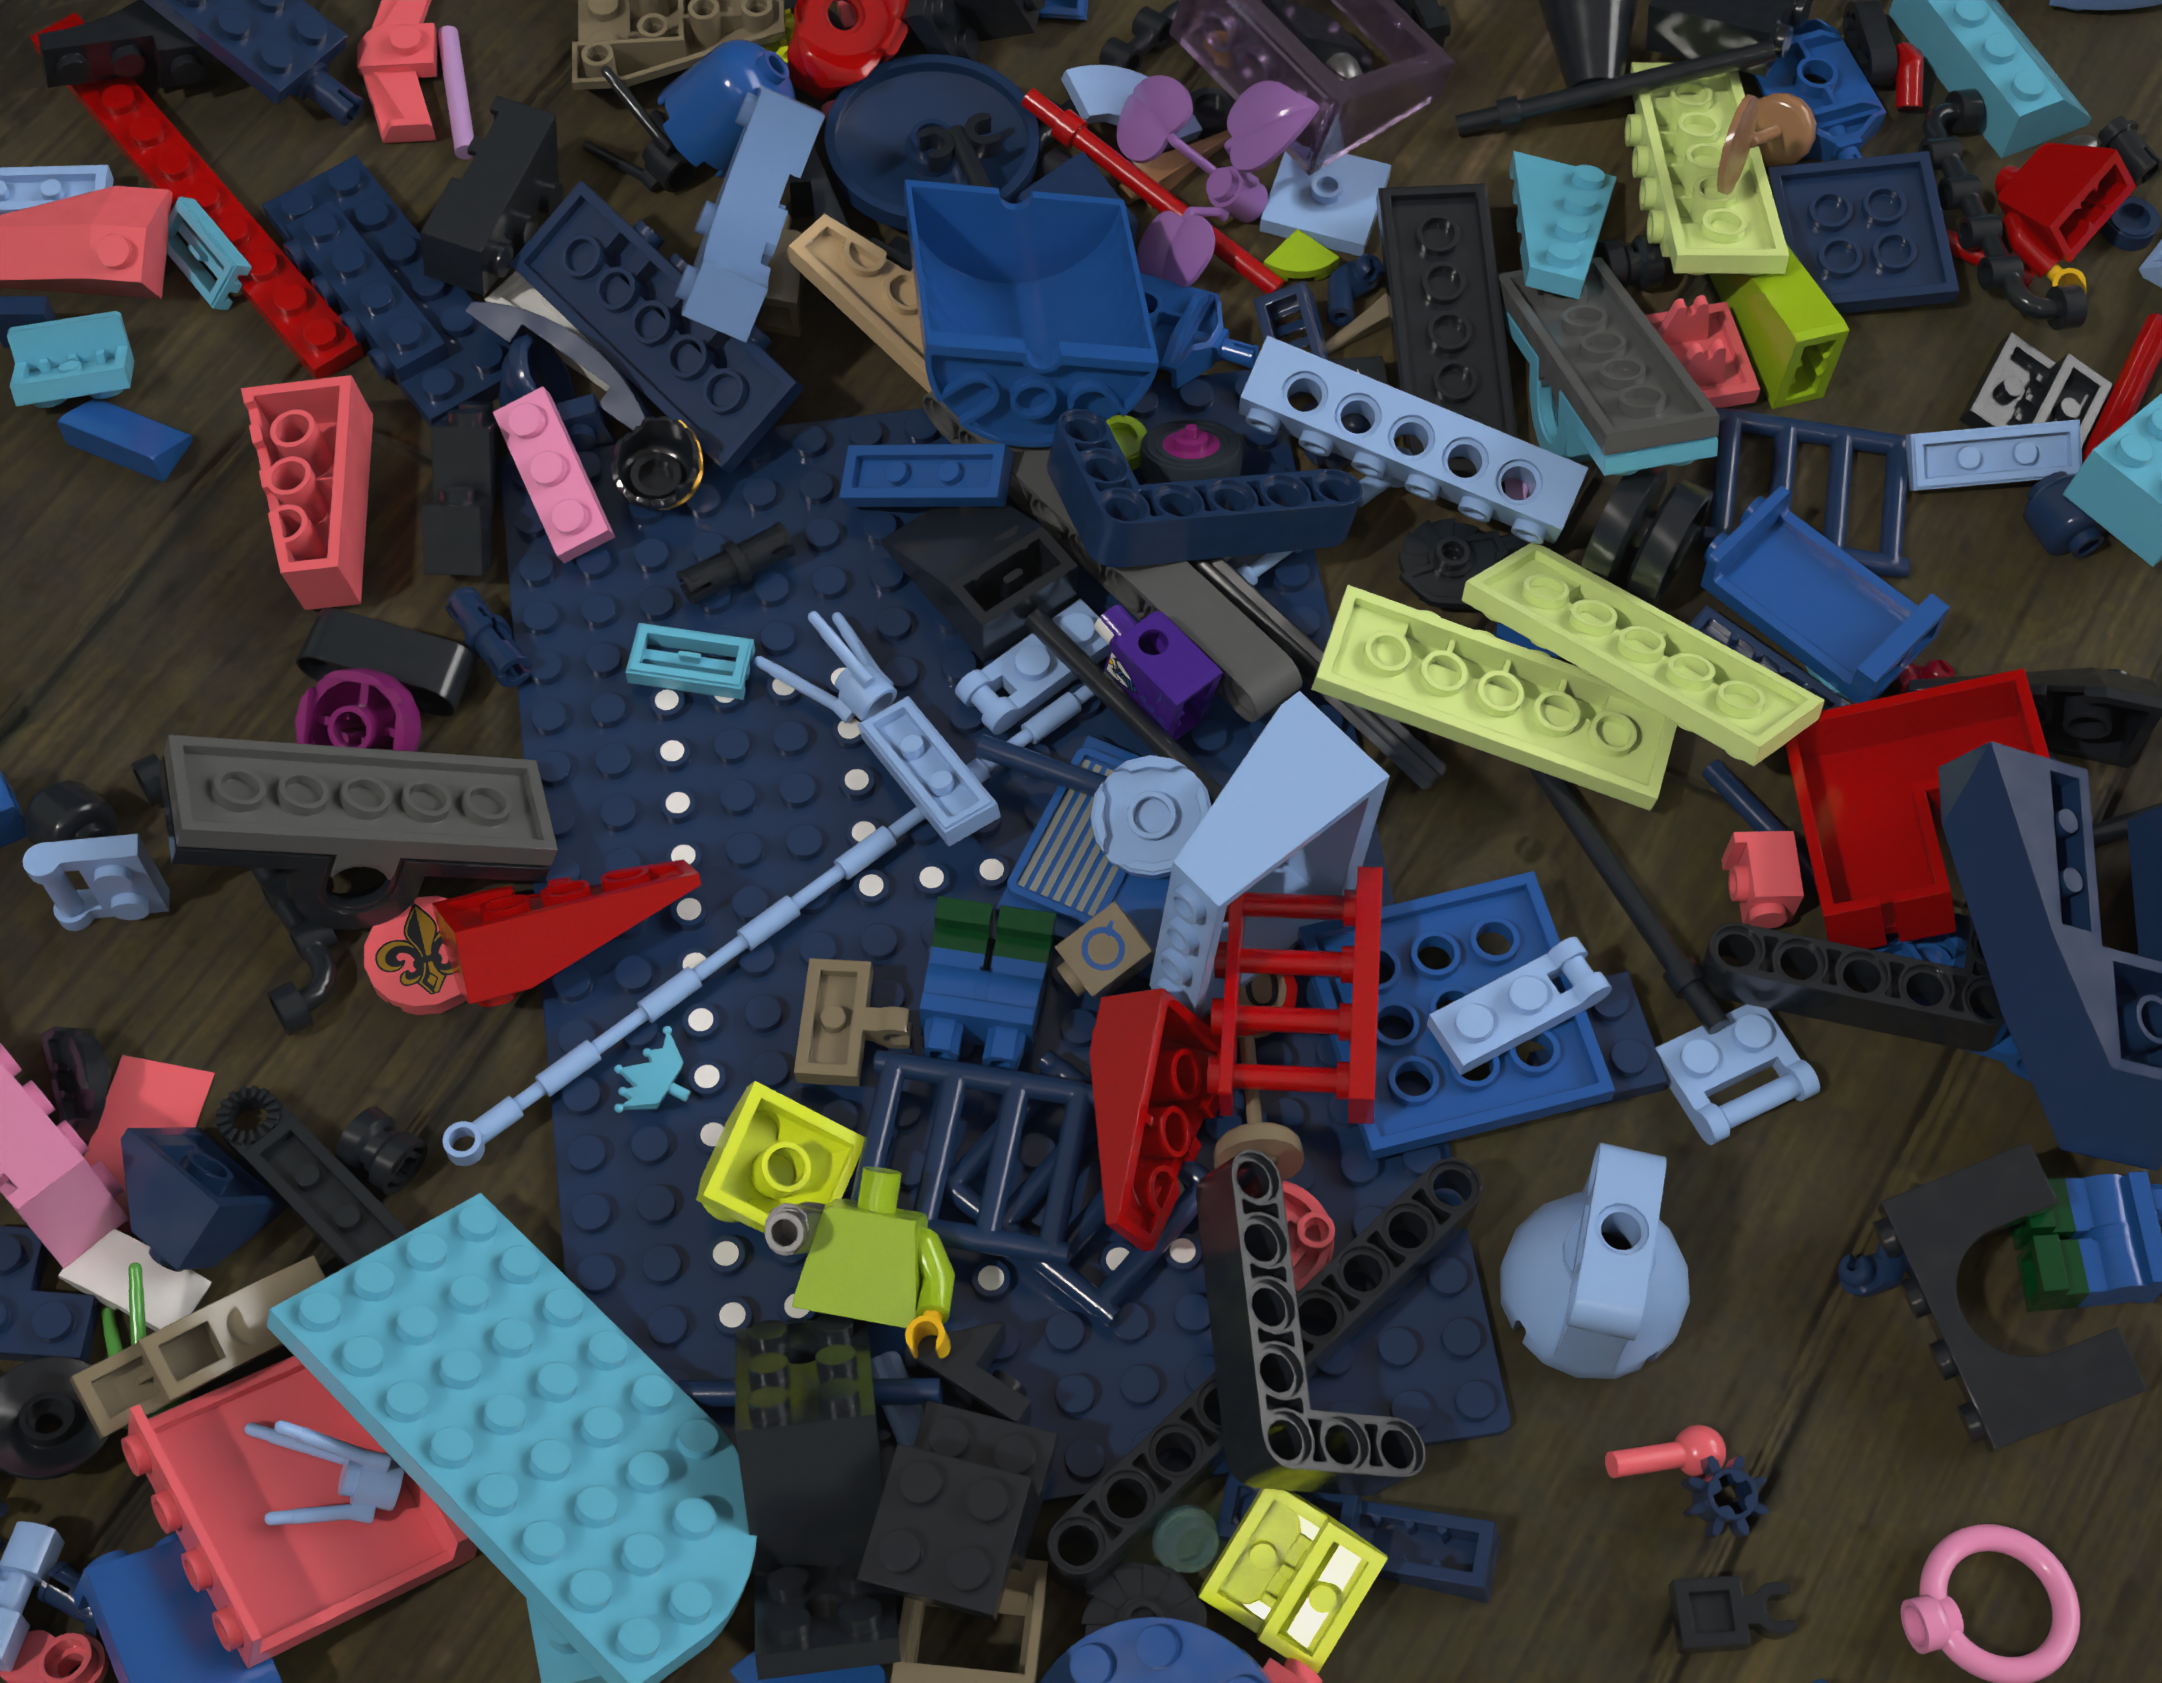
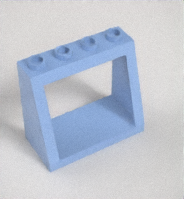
M1300 691L1278 708L1173 861L1149 986L1151 990L1164 988L1201 1020L1211 1013L1212 998H1224L1225 979L1215 978L1214 960L1219 941L1228 940L1229 922H1223L1227 905L1244 892L1344 895V889L1355 890L1357 885L1358 866L1362 867L1390 777ZM1245 917L1243 948L1292 950L1299 944V927L1326 920ZM1242 973L1241 988L1259 974Z

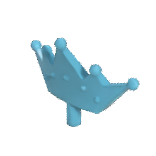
M670 1026L663 1028V1033L666 1035L663 1048L653 1050L645 1048L643 1050V1055L649 1059L648 1063L627 1067L616 1065L614 1067V1071L617 1074H621L633 1086L627 1089L625 1087L619 1088L618 1093L627 1098L628 1101L614 1106V1110L617 1113H621L623 1110L657 1109L667 1093L685 1102L687 1101L691 1091L674 1083L684 1062L671 1036L672 1028Z

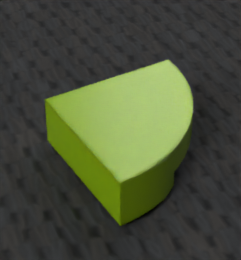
M1297 229L1264 260L1263 265L1285 282H1288L1289 278L1314 277L1316 281L1328 277L1338 269L1340 257Z

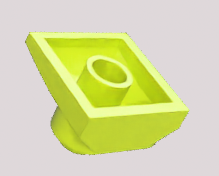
M754 1081L747 1086L723 1128L701 1177L696 1200L701 1202L707 1212L718 1220L741 1222L764 1233L766 1219L772 1209L783 1203L817 1202L826 1205L837 1198L842 1199L861 1155L865 1137Z

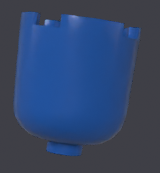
M745 39L731 40L718 45L663 89L658 97L659 106H665L669 116V120L663 124L664 131L676 149L692 165L698 167L703 162H706L717 169V177L725 178L744 129L743 126L736 124L735 121L747 92L757 96L760 86L763 85L795 99V91L789 78V70L786 63L775 52L767 51L757 43Z

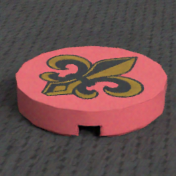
M440 896L416 897L413 905L409 906L403 913L385 923L373 926L364 944V968L377 995L385 1002L401 1007L403 1012L414 1015L439 1014L466 1001L457 987L432 905L434 902L446 900L447 898Z

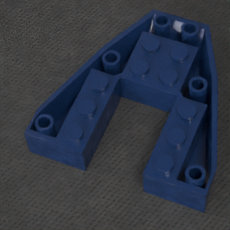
M1990 741L1938 767L1942 827L2003 1018L2060 1150L2158 1171L2162 1165V806L2127 821L2138 955L2102 946L2088 770Z

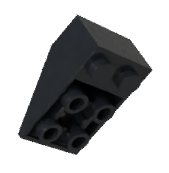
M1007 503L1005 507H933L881 539L883 548L983 663L1032 633L1024 625V622L1034 610L1041 608L1052 619L1077 601L1078 565L1041 524Z

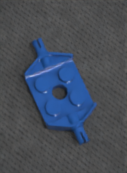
M1819 18L1807 20L1803 28L1797 27L1795 29L1785 58H1777L1766 77L1751 74L1763 96L1772 93H1791L1803 99L1812 109L1817 124L1816 138L1809 153L1803 158L1823 161L1863 158L1859 149L1880 130L1886 115L1884 107L1838 30ZM1738 71L1739 75L1744 74V72ZM1811 74L1817 79L1826 80L1827 83H1812L1804 75Z
M1140 273L1147 308L1154 311L1149 314L1159 359L1158 368L1171 372L1172 388L1178 389L1212 368L1216 361L1221 362L1224 360L1253 369L1258 358L1259 346L1229 339V329L1223 327L1219 294L1190 286L1182 288L1172 281Z

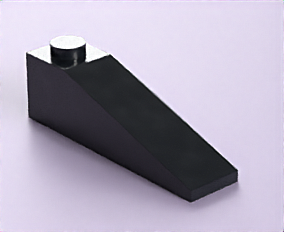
M2094 667L2026 672L2047 749L2053 753L2128 768L2162 717V692L2151 679L2132 676L2119 669L2103 670ZM1993 674L1912 679L1909 681L1904 693Z

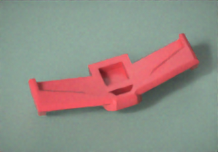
M381 0L371 30L367 31L357 45V69L364 78L380 135L385 144L436 141L432 122L418 78L437 77L438 36L434 23H424L431 0Z

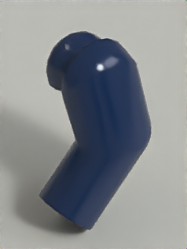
M1362 254L1357 260H1352L1342 265L1331 274L1328 280V321L1338 327L1346 326L1354 320L1355 300L1370 292L1377 285L1378 279L1383 275V265L1376 256Z
M1879 1242L1875 1253L1863 1254L1856 1259L1853 1253L1844 1256L1838 1265L1837 1273L1840 1284L1845 1291L1855 1296L1869 1297L1900 1285L1906 1270L1899 1255L1888 1258Z

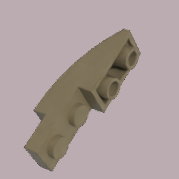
M314 1255L211 1303L138 1340L136 1344L73 1375L69 1380L100 1440L128 1426L131 1407L140 1404L147 1416L283 1346L284 1344L266 1327L269 1309L325 1279Z

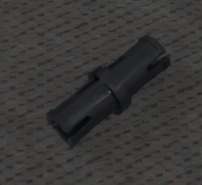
M778 521L773 526L737 544L730 540L720 545V552L684 570L677 571L676 577L680 583L684 582L680 587L687 600L694 606L699 601L735 583L742 587L752 582L753 574L788 557L795 556L796 549L793 544L788 546V543L792 542V538L785 526Z

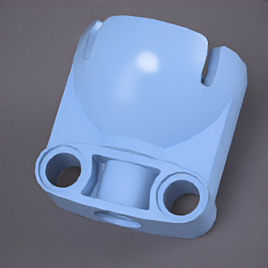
M1599 1142L1590 1175L1582 1192L1573 1193L1543 1204L1516 1228L1500 1266L1501 1305L1514 1331L1524 1326L1526 1334L1522 1343L1543 1364L1576 1378L1616 1379L1640 1370L1646 1360L1649 1362L1654 1361L1673 1343L1678 1335L1690 1303L1688 1266L1670 1229L1659 1219L1666 1172V1157ZM1601 1233H1608L1625 1240L1631 1248L1628 1250H1617L1604 1241Z

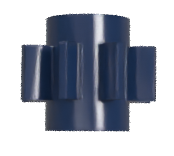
M1740 1455L1731 1458L1723 1470H1721L1718 1461L1713 1456L1700 1460L1701 1469L1705 1477L1701 1479L1689 1477L1682 1480L1681 1483L1686 1490L1692 1491L1693 1505L1685 1509L1683 1512L1684 1516L1692 1517L1698 1515L1707 1522L1705 1537L1708 1538L1718 1536L1726 1523H1728L1732 1534L1736 1538L1748 1535L1749 1526L1745 1517L1748 1515H1765L1769 1510L1764 1504L1757 1502V1488L1763 1486L1766 1482L1765 1477L1751 1478L1742 1471L1744 1457ZM1731 1487L1736 1499L1731 1500L1727 1506L1718 1507L1713 1495L1717 1494L1722 1488Z

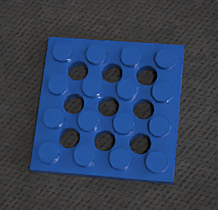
M1534 871L1382 907L1380 962L1389 967L1393 976L1387 982L1379 984L1378 1021L1389 1015L1399 1016L1407 1021L1411 1028V1033L1405 1038L1394 1040L1382 1035L1377 1028L1374 1124H1358L1370 1160L1612 1100L1616 1090L1586 1010L1525 1041L1536 1042L1544 1046L1550 1055L1549 1062L1541 1066H1530L1520 1060L1516 1053V1047L1485 1062L1491 1074L1481 1081H1470L1460 1076L1427 1026L1429 1014L1437 1011L1436 1008L1443 1002L1456 1001L1547 954L1554 946L1560 943ZM1326 920L1301 926L1298 929L1301 950L1342 952V945L1354 946L1355 927H1343V920ZM1485 933H1497L1508 941L1510 950L1502 955H1490L1479 947L1476 939ZM1426 947H1438L1448 953L1452 963L1444 969H1430L1420 962L1417 954ZM1565 974L1551 980L1560 994L1573 987ZM1310 976L1320 1008L1339 1009L1340 1003H1352L1353 984L1341 983V977ZM1329 1034L1337 1061L1350 1062L1351 1041H1338L1337 1034ZM1416 1071L1427 1078L1430 1083V1090L1420 1096H1410L1398 1088L1395 1079L1403 1072Z

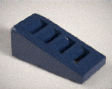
M1305 281L1253 299L1264 342L1267 336L1281 341V338L1306 330V337L1287 344L1301 350L1311 347L1312 354L1329 361L1314 293ZM1301 312L1302 319L1278 327V320ZM1296 392V393L1292 394V395L1288 398V400H1291V399H1293V398H1296V397H1299V396H1302V395H1305V394H1308V393H1307V392Z

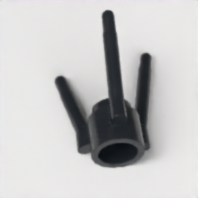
M603 66L601 73L652 137V140L646 145L642 153V158L645 161V170L591 141H585L583 149L598 159L641 181L652 193L656 192L661 186L670 193L682 190L695 177L698 167L692 165L676 149L664 131L663 124L667 120L662 113L655 109L651 112L650 117L609 66Z

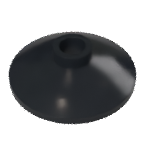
M43 1357L22 1363L0 1377V1470L14 1477L26 1480L56 1479L80 1470L104 1450L113 1434L100 1440L69 1380L73 1375L92 1365L69 1357ZM49 1423H59L62 1425L55 1432L48 1434L39 1433L41 1428Z

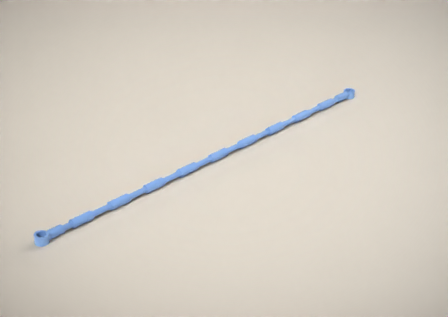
M1396 447L1401 453L1414 456L1410 450L1404 447ZM1386 474L1382 478L1365 476L1359 481L1363 494L1358 506L1363 507L1390 486L1395 488L1404 487L1405 482ZM1293 551L1266 553L1250 566L1244 564L1237 571L1254 586L1258 583L1260 575ZM1085 685L1073 694L1066 692L1022 724V730L1006 742L1020 747H1025L1030 742L1032 744L1038 743L1081 712V705L1095 695ZM975 758L966 766L977 780L983 783L990 778L989 772L999 766V764ZM916 806L889 827L881 826L835 859V866L791 898L787 895L738 929L737 937L692 969L687 966L637 1002L639 1008L592 1042L586 1039L536 1075V1082L512 1099L511 1096H507L473 1122L460 1121L449 1126L443 1135V1146L449 1159L459 1166H470L478 1162L484 1154L485 1144L524 1116L523 1110L545 1094L551 1097L601 1060L600 1054L647 1020L653 1023L701 988L702 980L746 948L752 951L800 916V909L843 878L846 880L851 879L897 845L896 840L926 819ZM470 1136L475 1139L473 1146L466 1151H456L453 1149L454 1143L461 1137Z

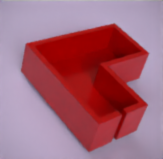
M2024 668L1823 710L1816 722L1785 743L1789 769L1828 941L1869 949L1887 945L1886 934L1898 933L1899 941L1905 942L1956 932L1952 893L1936 830L1943 829L1938 767L1990 741L2050 758Z

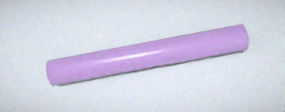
M443 26L438 29L437 36L454 150L458 158L466 160L474 157L469 155L467 151L474 137L459 35L455 27Z

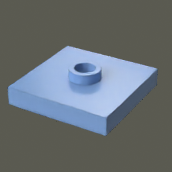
M1294 141L1284 152L1267 205L1261 217L1259 231L1288 238L1299 229L1327 249L1360 257L1365 252L1378 213L1376 202L1378 188H1386L1390 177L1391 165Z

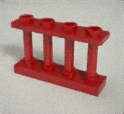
M1358 866L1357 890L1344 889V895L1244 892L1227 905L1223 922H1229L1228 940L1219 941L1214 960L1215 978L1225 979L1224 998H1212L1211 1036H1222L1220 1056H1209L1207 1069V1094L1218 1095L1220 1116H1233L1235 1089L1336 1093V1100H1348V1123L1374 1124L1383 867ZM1245 917L1343 920V927H1355L1354 946L1342 945V952L1243 948ZM1242 973L1341 977V983L1353 984L1352 1003H1340L1339 1009L1240 1005ZM1238 1031L1337 1034L1338 1041H1351L1350 1062L1337 1061V1068L1236 1063Z

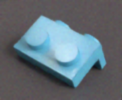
M118 311L16 326L8 330L7 338L15 361L10 389L16 406L33 404L38 408H49L63 403L67 398L90 395L95 399L110 398L131 386L135 361L122 315Z

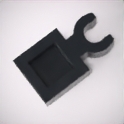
M1740 1575L1673 1579L1668 1585L1678 1654L1746 1650L1751 1645L1749 1630L1754 1629L1759 1635L1767 1639L1779 1640L1788 1637L1797 1629L1795 1620H1774L1766 1610L1767 1601L1785 1600L1791 1593L1790 1585L1786 1583H1766L1754 1595H1743Z

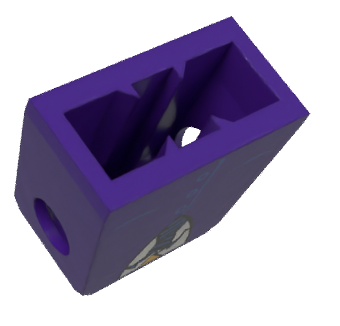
M1117 604L1098 618L1094 624V629L1110 646L1104 671L1175 741L1206 719L1223 672L1163 612L1154 611L1137 623L1121 604Z

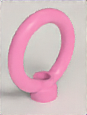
M1978 1524L1956 1530L1943 1538L1933 1548L1921 1573L1919 1596L1902 1602L1901 1620L1910 1644L1920 1654L1941 1649L1960 1668L1992 1683H2033L2057 1671L2072 1653L2080 1630V1606L2075 1587L2067 1571L2055 1555L2031 1536L2010 1527L1995 1524ZM1978 1552H1998L2021 1561L2036 1574L2047 1591L2052 1608L2050 1632L2045 1641L2036 1650L2019 1657L1999 1656L1981 1649L1963 1634L1964 1624L1961 1612L1955 1601L1947 1596L1950 1575L1961 1560Z

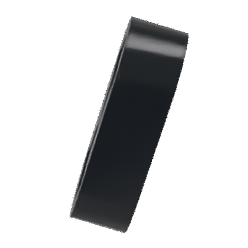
M1879 0L1848 2L1843 15V33L1848 49L1872 88L1892 85L1897 74V52Z

